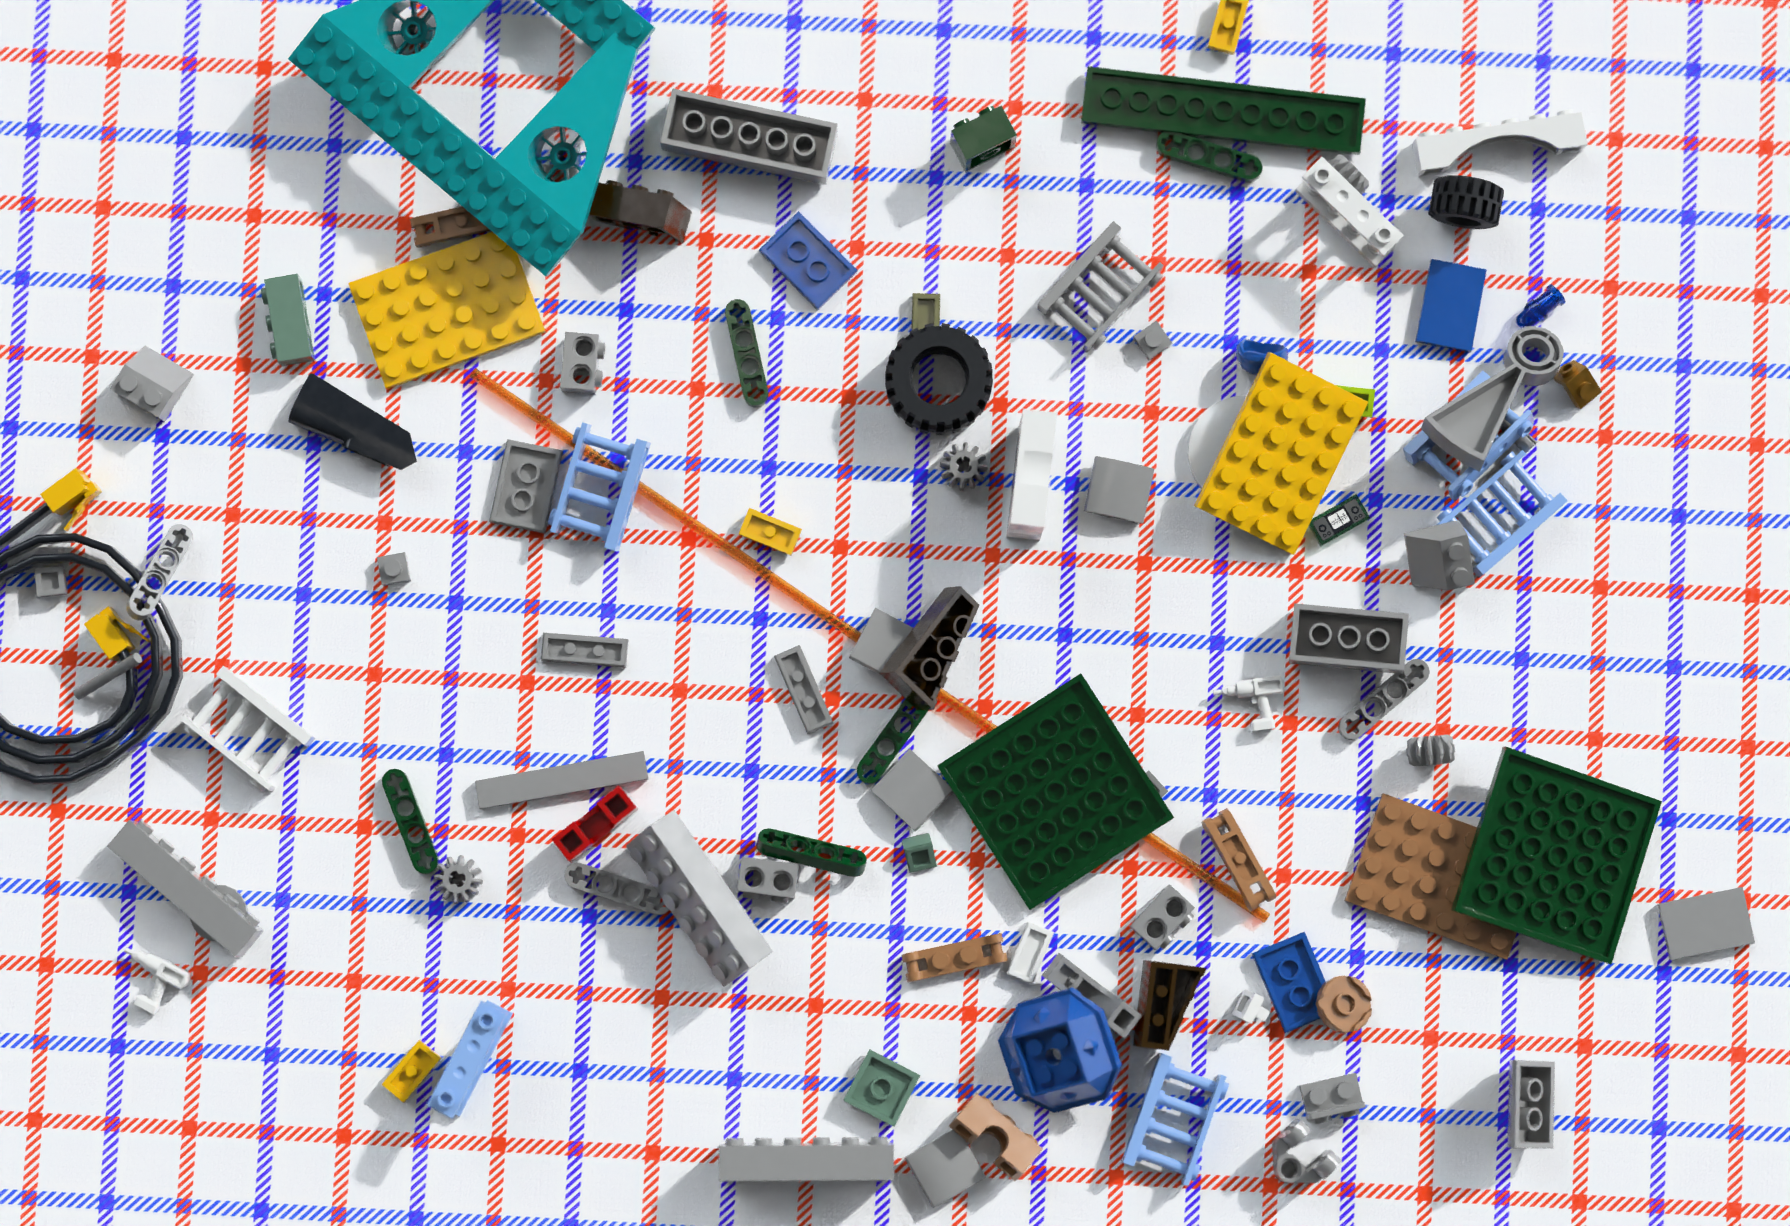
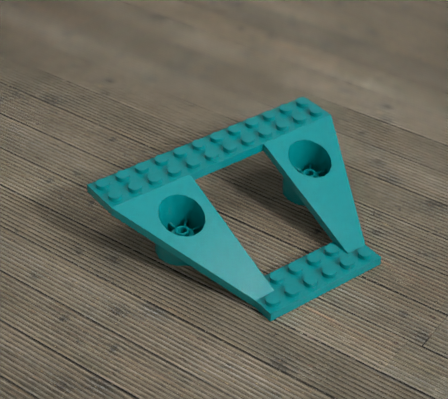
M358 0L322 14L289 56L288 60L544 276L548 277L584 232L638 51L656 28L623 0H534L592 48L595 53L505 149L494 158L411 87L446 53L451 45L495 0ZM416 4L425 5L429 8L423 18L417 17ZM407 7H411V17L405 20L399 15ZM432 15H434L436 27H431L426 23ZM398 18L403 22L401 30L393 31L394 23ZM394 35H401L404 39L399 48L395 45ZM413 44L415 54L403 55L402 53L407 46ZM420 44H429L426 48L421 50ZM565 129L573 130L579 134L572 144L566 142ZM560 131L561 142L554 145L548 138L555 132ZM583 139L587 152L580 153L575 147ZM547 143L552 148L550 156L541 157L542 148ZM564 152H567L568 157H567V159L564 161L565 158H564L563 154H564ZM582 156H586L585 163L581 168L579 164L581 163ZM543 160H551V163L554 165L548 174L543 169L541 162ZM558 169L564 170L565 181L555 182L551 177ZM569 169H578L579 172L570 178Z

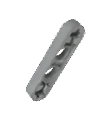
M176 524L168 530L127 602L126 610L131 618L138 621L145 620L154 610L192 543L193 533L186 525ZM182 534L183 539L175 550L171 546L176 536ZM169 555L172 557L174 565L171 567L163 566L159 562V556ZM149 577L157 578L161 583V588L157 590L150 589L146 584V579ZM143 595L149 597L144 608L138 611L136 607Z
M1413 659L1407 662L1402 674L1403 678L1412 672L1411 665L1415 668L1418 666L1422 667L1423 670L1420 672L1422 678H1412L1408 682L1412 685L1409 689L1406 682L1398 677L1400 674L1394 673L1342 717L1338 724L1340 735L1348 740H1355L1361 737L1428 679L1430 670L1427 663L1420 659ZM1396 682L1401 685L1402 695L1399 698L1394 699L1388 695L1387 686L1390 683ZM1369 701H1377L1380 704L1381 711L1378 716L1372 717L1366 713L1365 707ZM1359 710L1361 716L1369 721V724L1366 726L1365 722L1362 721L1356 726L1358 731L1356 734L1354 732L1347 733L1345 731L1347 728L1345 722L1347 720L1353 722L1360 716L1355 712Z
M572 863L565 870V881L573 888L655 915H663L670 910L667 907H660L659 911L654 909L655 904L647 901L646 907L640 906L645 897V889L651 890L648 896L654 898L659 896L655 887L583 863ZM580 867L582 868V874L590 877L591 871H595L596 875L592 879L591 889L586 888L589 883L587 881L579 880L577 884L573 883L574 878L570 876L571 870L576 871ZM608 876L611 878L613 887L609 892L602 893L597 889V881L600 877ZM635 885L639 888L640 896L636 901L629 902L625 899L624 890L627 886Z

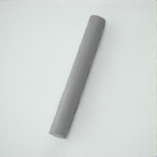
M135 652L75 689L73 691L74 696L81 700L141 663V655Z

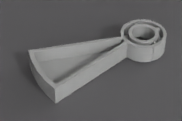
M1528 326L1517 330L1510 338L1504 353L1503 362L1505 369L1426 416L1421 429L1446 453L1480 472L1520 385H1544L1557 375L1564 355L1561 341L1546 328ZM1527 347H1536L1545 354L1546 360L1532 362L1523 355L1522 350Z

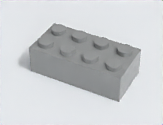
M1294 603L1289 664L1403 674L1409 614Z

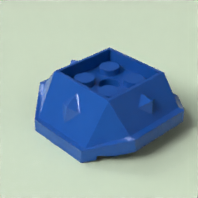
M1074 987L1018 1003L998 1039L1015 1095L1053 1113L1107 1099L1122 1066L1104 1010L1082 996V993ZM1054 1049L1060 1052L1061 1060L1055 1057Z

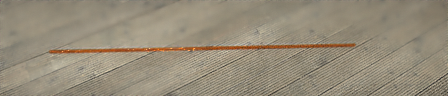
M477 368L472 371L471 379L573 449L575 448L576 444L572 443L573 434ZM586 444L583 456L598 466L622 473L624 469ZM641 481L639 482L637 493L857 643L861 635L860 631ZM943 688L940 689L937 695L938 700L986 733L998 727ZM1150 833L1142 838L1149 845L1263 923L1270 916V913L1260 906L1250 911L1245 905L1241 893L1154 833Z

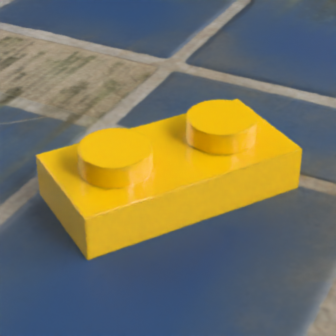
M1220 0L1207 46L1208 49L1230 55L1235 54L1249 0Z
M749 508L739 535L792 556L802 529Z
M418 1040L382 1085L405 1103L442 1057L423 1041Z

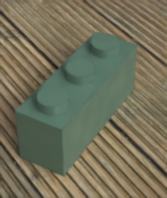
M296 273L264 279L265 288H261V295L264 305L268 304L270 315H266L265 318L268 332H273L274 342L270 343L273 360L277 359L281 366L315 361L302 278Z

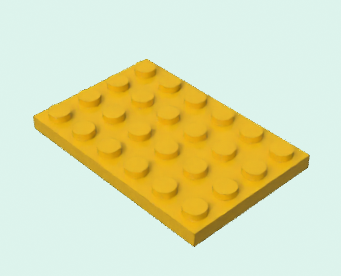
M493 232L348 283L386 389L546 333L518 253Z
M1268 352L1194 506L1289 554L1295 555L1368 401Z

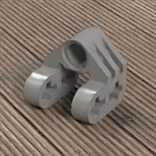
M1301 1119L1293 1120L1272 1141L1273 1172L1275 1177L1281 1182L1318 1183L1321 1179L1327 1178L1341 1164L1342 1159L1332 1150H1325L1305 1170V1166L1293 1154H1288L1287 1151L1297 1146L1311 1131ZM1287 1161H1290L1295 1168L1293 1176L1289 1178L1283 1176L1281 1172L1282 1165Z

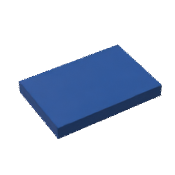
M799 211L759 249V252L817 310L858 272Z
M1436 259L1430 260L1415 342L1471 353L1487 269Z
M1305 931L1251 953L1284 1033L1321 1019L1318 1015L1316 1000L1318 991L1326 981Z

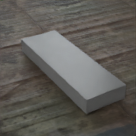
M543 632L541 661L626 668L629 639Z
M798 645L774 655L807 735L833 724L801 646Z

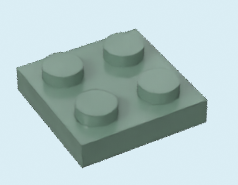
M869 1049L843 1101L895 1127L921 1075Z

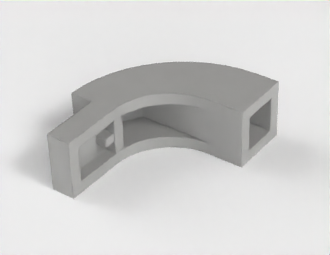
M1060 953L1057 954L1042 974L1045 979L1060 991L1074 987L1082 993V996L1102 1008L1105 1012L1109 1028L1123 1038L1127 1037L1142 1016L1125 1001L1107 990Z

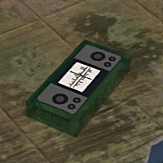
M1357 494L1314 517L1309 524V528L1321 547L1368 521L1370 516Z

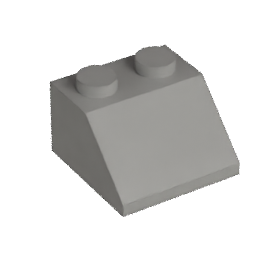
M145 345L123 366L110 389L165 422L194 376V373Z
M1459 520L1404 533L1412 585L1449 591L1475 584L1468 534Z

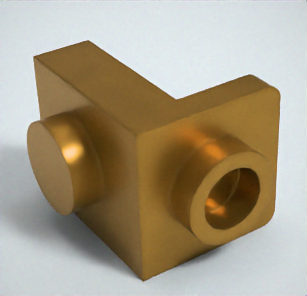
M1575 360L1561 366L1557 375L1553 378L1555 382L1564 387L1575 407L1582 409L1602 393L1588 367Z

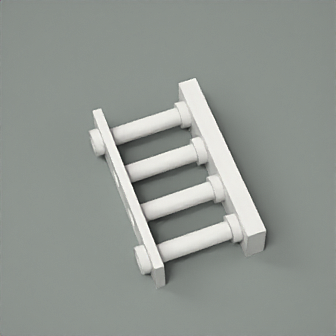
M1323 157L1301 177L1303 181L1294 190L1374 268L1395 249V244L1404 236Z
M222 666L216 673L222 679L219 683L221 686L193 720L188 716L182 715L180 720L186 724L183 729L195 739L200 735L252 778L249 782L263 792L266 788L273 792L276 786L268 781L296 746L299 747L303 744L309 747L316 738L229 668ZM236 690L244 697L241 700L243 704L214 738L202 726L228 694H233ZM257 708L266 714L263 718L265 722L239 754L235 755L224 744L251 711L255 712ZM281 726L288 732L285 736L287 739L261 772L258 773L246 762L274 728L277 729Z

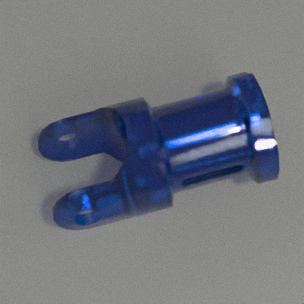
M1549 284L1546 287V291L1535 300L1531 299L1526 303L1524 310L1516 317L1517 325L1519 327L1533 326L1536 322L1545 321L1552 310L1558 305L1563 306L1566 303L1564 296L1554 285Z

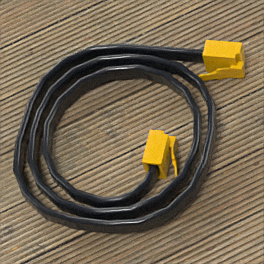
M77 468L73 469L40 494L46 503L0 536V551L52 512L63 516L78 505L73 511L72 518L64 527V530L68 531L83 513L88 503L102 493L101 489L88 478L84 471ZM77 533L36 535L0 553L1 568L12 559L43 544L80 543L107 553L132 576L137 585L143 576V573L115 547ZM74 553L33 555L0 571L1 588L10 578L37 565L74 562L104 573L129 598L135 590L111 566ZM146 579V584H147V586H148L150 589H153V587L151 586V584H150V583L148 582V580ZM143 598L137 604L136 608L138 611H141L146 603ZM161 598L156 604L155 609L170 639L171 678L160 708L134 736L103 759L72 774L37 776L9 766L0 759L1 773L34 785L77 783L116 763L143 743L170 714L183 679L182 639ZM109 606L99 613L100 615L96 614L84 623L109 660L122 661L130 656V652L136 649L117 622H120L131 633H136L147 642H151L152 673L141 703L113 734L88 748L69 755L40 756L10 745L1 736L0 750L37 765L80 763L112 748L122 741L150 711L163 677L162 636L152 614L147 619L142 620L150 640L132 625L126 624L116 611ZM134 666L126 671V691L120 707L108 720L78 734L43 736L13 725L1 713L0 727L7 733L41 745L75 744L88 741L117 727L131 711L138 693L137 669Z

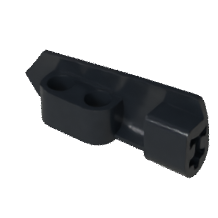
M309 374L291 409L288 419L289 423L337 442L345 449L388 467L392 466L403 470L417 462L410 432L315 374Z

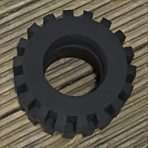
M1447 175L1438 177L1434 180L1428 214L1441 223L1467 229L1493 228L1499 224L1504 189L1493 182L1470 176Z

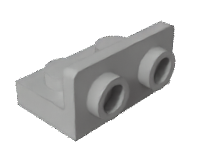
M1356 1073L1299 1085L1306 1118L1308 1120L1314 1119L1315 1124L1332 1121L1331 1115L1339 1113L1343 1114V1118L1359 1115V1109L1366 1107L1365 1102L1362 1100Z

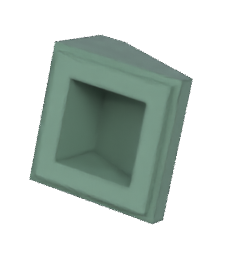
M929 833L902 839L909 873L937 867Z

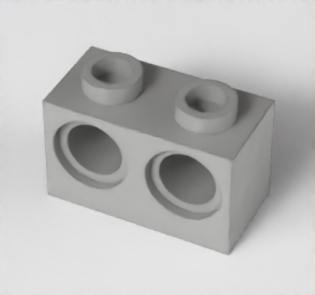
M565 332L560 381L562 392L596 395L597 387H602L603 371L598 370L599 359L604 360L605 343L601 342L599 334ZM583 343L592 345L591 353L586 356H581L577 353L578 347ZM580 371H586L590 374L589 380L584 384L575 382V375Z
M742 856L737 891L743 892V898L760 900V894L770 895L773 902L788 903L789 898L795 899L799 864ZM752 870L760 872L762 876L761 883L756 887H751L746 883V875ZM780 874H785L790 878V886L784 891L777 890L774 886V879Z
M1168 884L1129 927L1154 950H1157L1159 946L1165 949L1175 938L1171 933L1178 926L1184 928L1193 919L1194 915L1191 912L1195 907L1172 885ZM1171 900H1175L1181 905V913L1177 917L1170 916L1166 911V906ZM1152 921L1158 922L1162 927V933L1157 938H1152L1147 933V926Z

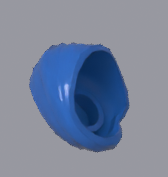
M1243 339L1236 346V357L1241 368L1252 375L1257 376L1268 352L1288 361V349L1280 344L1259 343Z

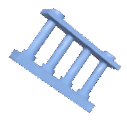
M1482 371L1454 399L1491 377ZM1509 408L1505 420L1511 426L1501 436H1496L1480 472L1469 467L1459 476L1432 452V448L1436 444L1423 430L1403 448L1405 458L1413 466L1420 460L1426 461L1451 483L1448 487L1449 495L1455 501L1460 496L1464 497L1472 489L1473 483L1519 437L1524 438L1530 433L1534 424L1533 413L1528 409L1519 417Z
M582 422L581 428L576 427L572 443L576 445L557 509L553 508L549 516L548 525H551L550 532L560 533L562 526L601 537L602 541L606 542L604 548L619 551L651 443L636 439L635 444L627 445L590 434L592 425ZM586 444L626 456V459L630 460L627 471L623 470L621 473L581 461ZM578 471L618 483V486L622 487L619 498L615 497L612 500L573 488ZM570 499L610 510V514L614 515L611 526L606 525L604 527L565 515Z
M1523 450L1517 455L1513 451L1499 462L1503 466L1454 510L1448 507L1436 517L1440 521L1437 525L1457 520L1455 516L1468 506L1497 539L1495 542L1498 544V547L1490 553L1487 549L1484 551L1465 529L1468 534L1470 552L1475 556L1474 561L1477 563L1473 568V572L1478 578L1483 576L1568 501L1561 492L1555 497L1551 494L1547 495L1519 464L1518 461L1526 455ZM1510 469L1539 502L1537 505L1540 507V510L1533 516L1529 512L1526 513L1497 481L1507 470ZM1487 488L1493 492L1517 519L1518 522L1516 524L1519 528L1514 533L1505 532L1476 499Z
M489 1000L486 1003L480 1001L427 1106L452 1119L455 1115L461 1116L513 1015L512 1012Z
M1159 1052L1121 1161L1134 1166L1136 1161L1141 1162V1160L1183 1174L1181 1183L1189 1186L1190 1181L1195 1182L1199 1174L1200 1165L1197 1164L1218 1100H1224L1229 1083L1225 1082L1227 1076L1218 1074L1215 1082L1174 1067L1175 1064L1171 1063V1056ZM1172 1078L1211 1092L1207 1109L1166 1095L1165 1091L1161 1090L1164 1079L1170 1080ZM1162 1105L1201 1119L1202 1123L1198 1135L1194 1136L1155 1122L1156 1119L1151 1117L1155 1106L1160 1108ZM1152 1132L1193 1147L1188 1163L1186 1164L1147 1150L1146 1146L1142 1145L1145 1134L1150 1135Z

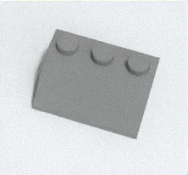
M1509 1060L1507 1130L1509 1148L1553 1149L1555 1061Z

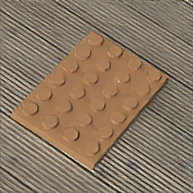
M1382 793L1344 901L1508 960L1517 934L1516 932L1451 910L1477 827Z

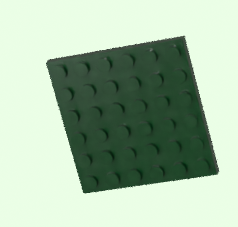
M1082 673L937 765L1029 910L1174 818Z
M1503 746L1451 910L1612 965L1662 801Z

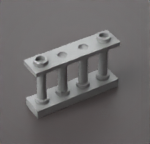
M1114 221L1041 299L1037 306V309L1044 315L1050 310L1053 313H1059L1086 337L1088 341L1084 344L1083 350L1087 353L1092 347L1097 350L1107 339L1104 334L1148 285L1153 288L1163 277L1160 272L1164 265L1161 262L1152 270L1120 242L1121 238L1118 235L1122 228ZM1106 248L1109 251L1114 250L1144 277V280L1134 290L1101 262L1103 259L1100 255ZM1087 269L1091 272L1094 270L1126 298L1115 311L1083 283L1084 279L1081 276ZM1068 290L1076 291L1107 319L1097 331L1064 304L1065 300L1062 297Z

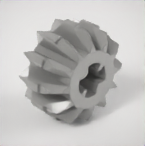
M1338 154L1328 162L1361 195L1365 193V190L1369 187L1368 179L1344 155Z
M967 442L963 443L962 451H959L958 446L953 444L952 451L954 455L945 451L943 456L948 461L940 462L939 466L943 469H949L941 474L942 479L952 476L948 486L952 488L958 481L960 482V491H964L965 482H968L971 489H975L976 485L973 478L983 482L984 477L978 472H986L988 470V466L979 464L986 459V456L982 454L975 457L979 447L974 446L971 452L967 451ZM963 460L968 461L970 471L966 472L964 470V473L959 472V465L957 463L961 461L963 464Z
M1450 735L1422 736L1407 740L1406 754L1409 764L1412 766L1448 764L1455 760V744H1453V737Z
M463 855L458 856L457 865L451 856L447 857L448 868L441 863L438 865V868L444 874L434 875V879L443 880L442 884L435 887L436 891L447 889L442 895L444 900H447L453 893L452 901L454 904L459 903L460 894L465 902H469L468 891L474 895L479 894V891L473 887V884H483L482 879H474L475 875L482 872L481 868L470 870L475 863L473 859L468 860L464 866L465 859ZM456 872L460 875H465V881L462 880L464 884L461 887L458 884H452V878H455L453 874Z

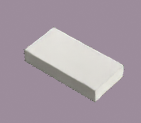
M1027 921L1006 975L1033 985L1054 932Z

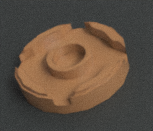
M1344 975L1333 977L1326 981L1318 991L1316 1000L1318 1015L1323 1023L1333 1031L1340 1033L1357 1031L1366 1025L1371 1016L1372 1008L1370 1001H1372V998L1365 984L1356 977Z

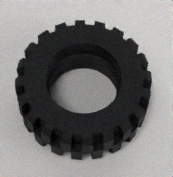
M932 323L925 325V328L920 330L915 328L909 332L906 338L902 337L897 342L896 348L889 355L885 371V388L888 401L893 406L895 414L905 420L906 425L911 428L914 426L920 429L922 433L934 432L936 435H944L945 432L952 431V433L961 431L962 427L969 426L975 422V419L978 415L982 414L989 401L993 384L992 363L989 362L985 347L982 348L979 345V340L974 335L969 336L966 334V330L961 327L955 329L951 328L950 324L942 323L941 326H934ZM929 355H948L956 359L964 370L966 378L964 390L956 400L949 404L934 405L927 403L914 390L912 384L913 371L916 365Z

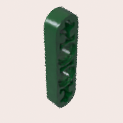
M1165 131L1159 135L1156 142L1157 152L1164 158L1250 183L1256 181L1262 172V162L1254 155L1178 132ZM1168 138L1173 139V144L1180 147L1182 141L1187 142L1183 149V156L1178 155L1180 149L1172 147L1170 151H1166L1165 145L1161 141L1166 142ZM1197 145L1203 149L1204 155L1201 159L1194 160L1189 157L1188 149L1191 146ZM1223 153L1229 156L1230 165L1228 167L1220 168L1215 164V157L1218 154ZM1237 157L1240 158L1239 165L1247 166L1248 162H1251L1257 172L1246 175V169L1237 167L1236 172L1231 170L1235 165Z
M734 299L726 305L725 316L743 397L749 406L754 408L761 407L767 402L769 392L749 305L744 300ZM734 306H739L741 310H746L745 313H742L743 325L749 322V327L740 326L734 330L732 329V326H738L735 315L730 316V313L734 311ZM746 332L751 335L752 342L749 346L740 347L737 345L736 337L739 333ZM748 359L755 360L758 364L757 371L754 374L744 373L742 370L744 361ZM761 377L762 381H756L758 390L764 391V394L760 395L759 401H755L753 397H748V394L752 393L751 383L744 384V380H755Z
M906 699L903 701L859 762L857 776L862 782L873 784L881 778L929 710H916L914 714L920 717L915 720L911 714L902 711L905 706L910 710L913 705ZM899 717L908 718L911 722L910 730L905 733L898 732L894 727L895 720ZM882 740H889L894 744V751L891 755L883 756L879 753L878 744ZM872 752L878 759L886 761L883 767L880 763L877 764L874 769L877 773L875 777H863L864 770L862 766L864 764L870 766L874 761L873 758L869 757Z
M390 769L383 775L382 786L411 862L419 873L432 874L437 870L440 860L412 785L405 772L400 769ZM395 774L396 777L403 778V781L399 783L402 792L408 790L409 795H402L393 800L392 795H398L394 786L388 785V782L392 780L391 775ZM403 800H409L413 804L414 809L409 816H402L398 812V805ZM412 827H420L424 832L423 839L418 843H412L408 838V832ZM427 842L429 848H424L427 857H433L434 860L430 863L431 868L429 869L425 866H419V861L422 860L420 851H417L415 854L413 852V848L422 847Z
M771 828L761 830L756 843L758 852L765 856L850 877L862 875L867 862L866 855L860 850ZM791 847H800L804 851L797 852L792 850ZM825 853L832 856V858L825 859L820 857L819 854Z

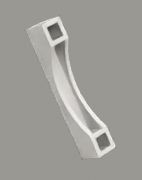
M1573 109L1558 111L1556 116L1546 117L1544 113L1529 116V120L1518 121V118H1509L1502 120L1501 124L1493 126L1490 125V122H1483L1474 125L1473 129L1463 130V127L1459 126L1446 130V133L1435 134V131L1422 132L1413 141L1412 148L1417 176L1446 172L1465 153L1493 142H1525L1544 148L1555 155L1583 151L1588 142L1582 112L1573 113Z

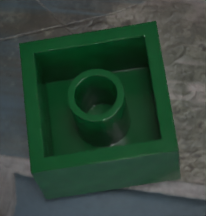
M1002 105L997 108L989 106L978 113L979 117L971 121L965 118L953 125L954 129L951 130L950 144L965 172L1015 148L1017 134Z

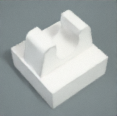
M1244 989L1232 1015L1252 1024L1255 1017L1265 1022L1270 1011L1261 1007L1265 998Z

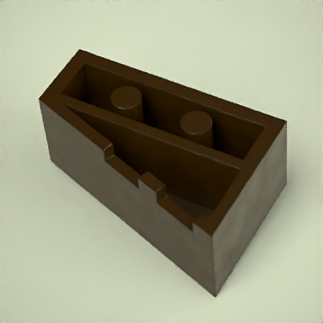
M607 180L606 184L598 183L589 216L597 222L632 230V228L649 231V235L658 237L659 233L667 234L673 237L676 242L684 243L692 211L675 199L672 192L658 189L657 193L648 192L646 187L640 185H632L631 188L623 187L622 183Z
M1143 960L1137 1012L1142 1016L1135 1024L1133 1046L1170 1050L1184 1019L1183 1016L1190 1001L1193 1000L1197 985L1207 968Z

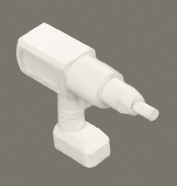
M1281 675L1238 681L1235 685L1222 687L1221 690H1213V695L1237 696V698L1251 697L1252 704H1258L1261 719L1252 720L1250 723L1251 731L1275 728V721L1272 717L1267 695L1283 693L1285 683Z
M127 947L124 949V952L131 955V958L141 964L143 969L153 974L150 981L155 983L150 998L146 995L136 996L133 1002L134 1005L151 1014L157 1013L167 983L180 990L190 983L191 973L150 953L147 955Z

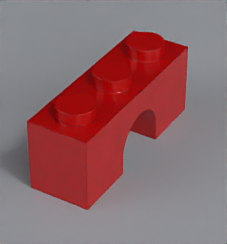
M618 785L599 800L588 813L577 821H573L551 840L566 859L572 863L635 813L638 807L623 788Z

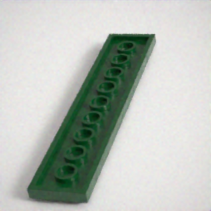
M1087 66L1081 123L1161 133L1165 131L1178 132L1195 137L1359 155L1361 152L1366 98Z

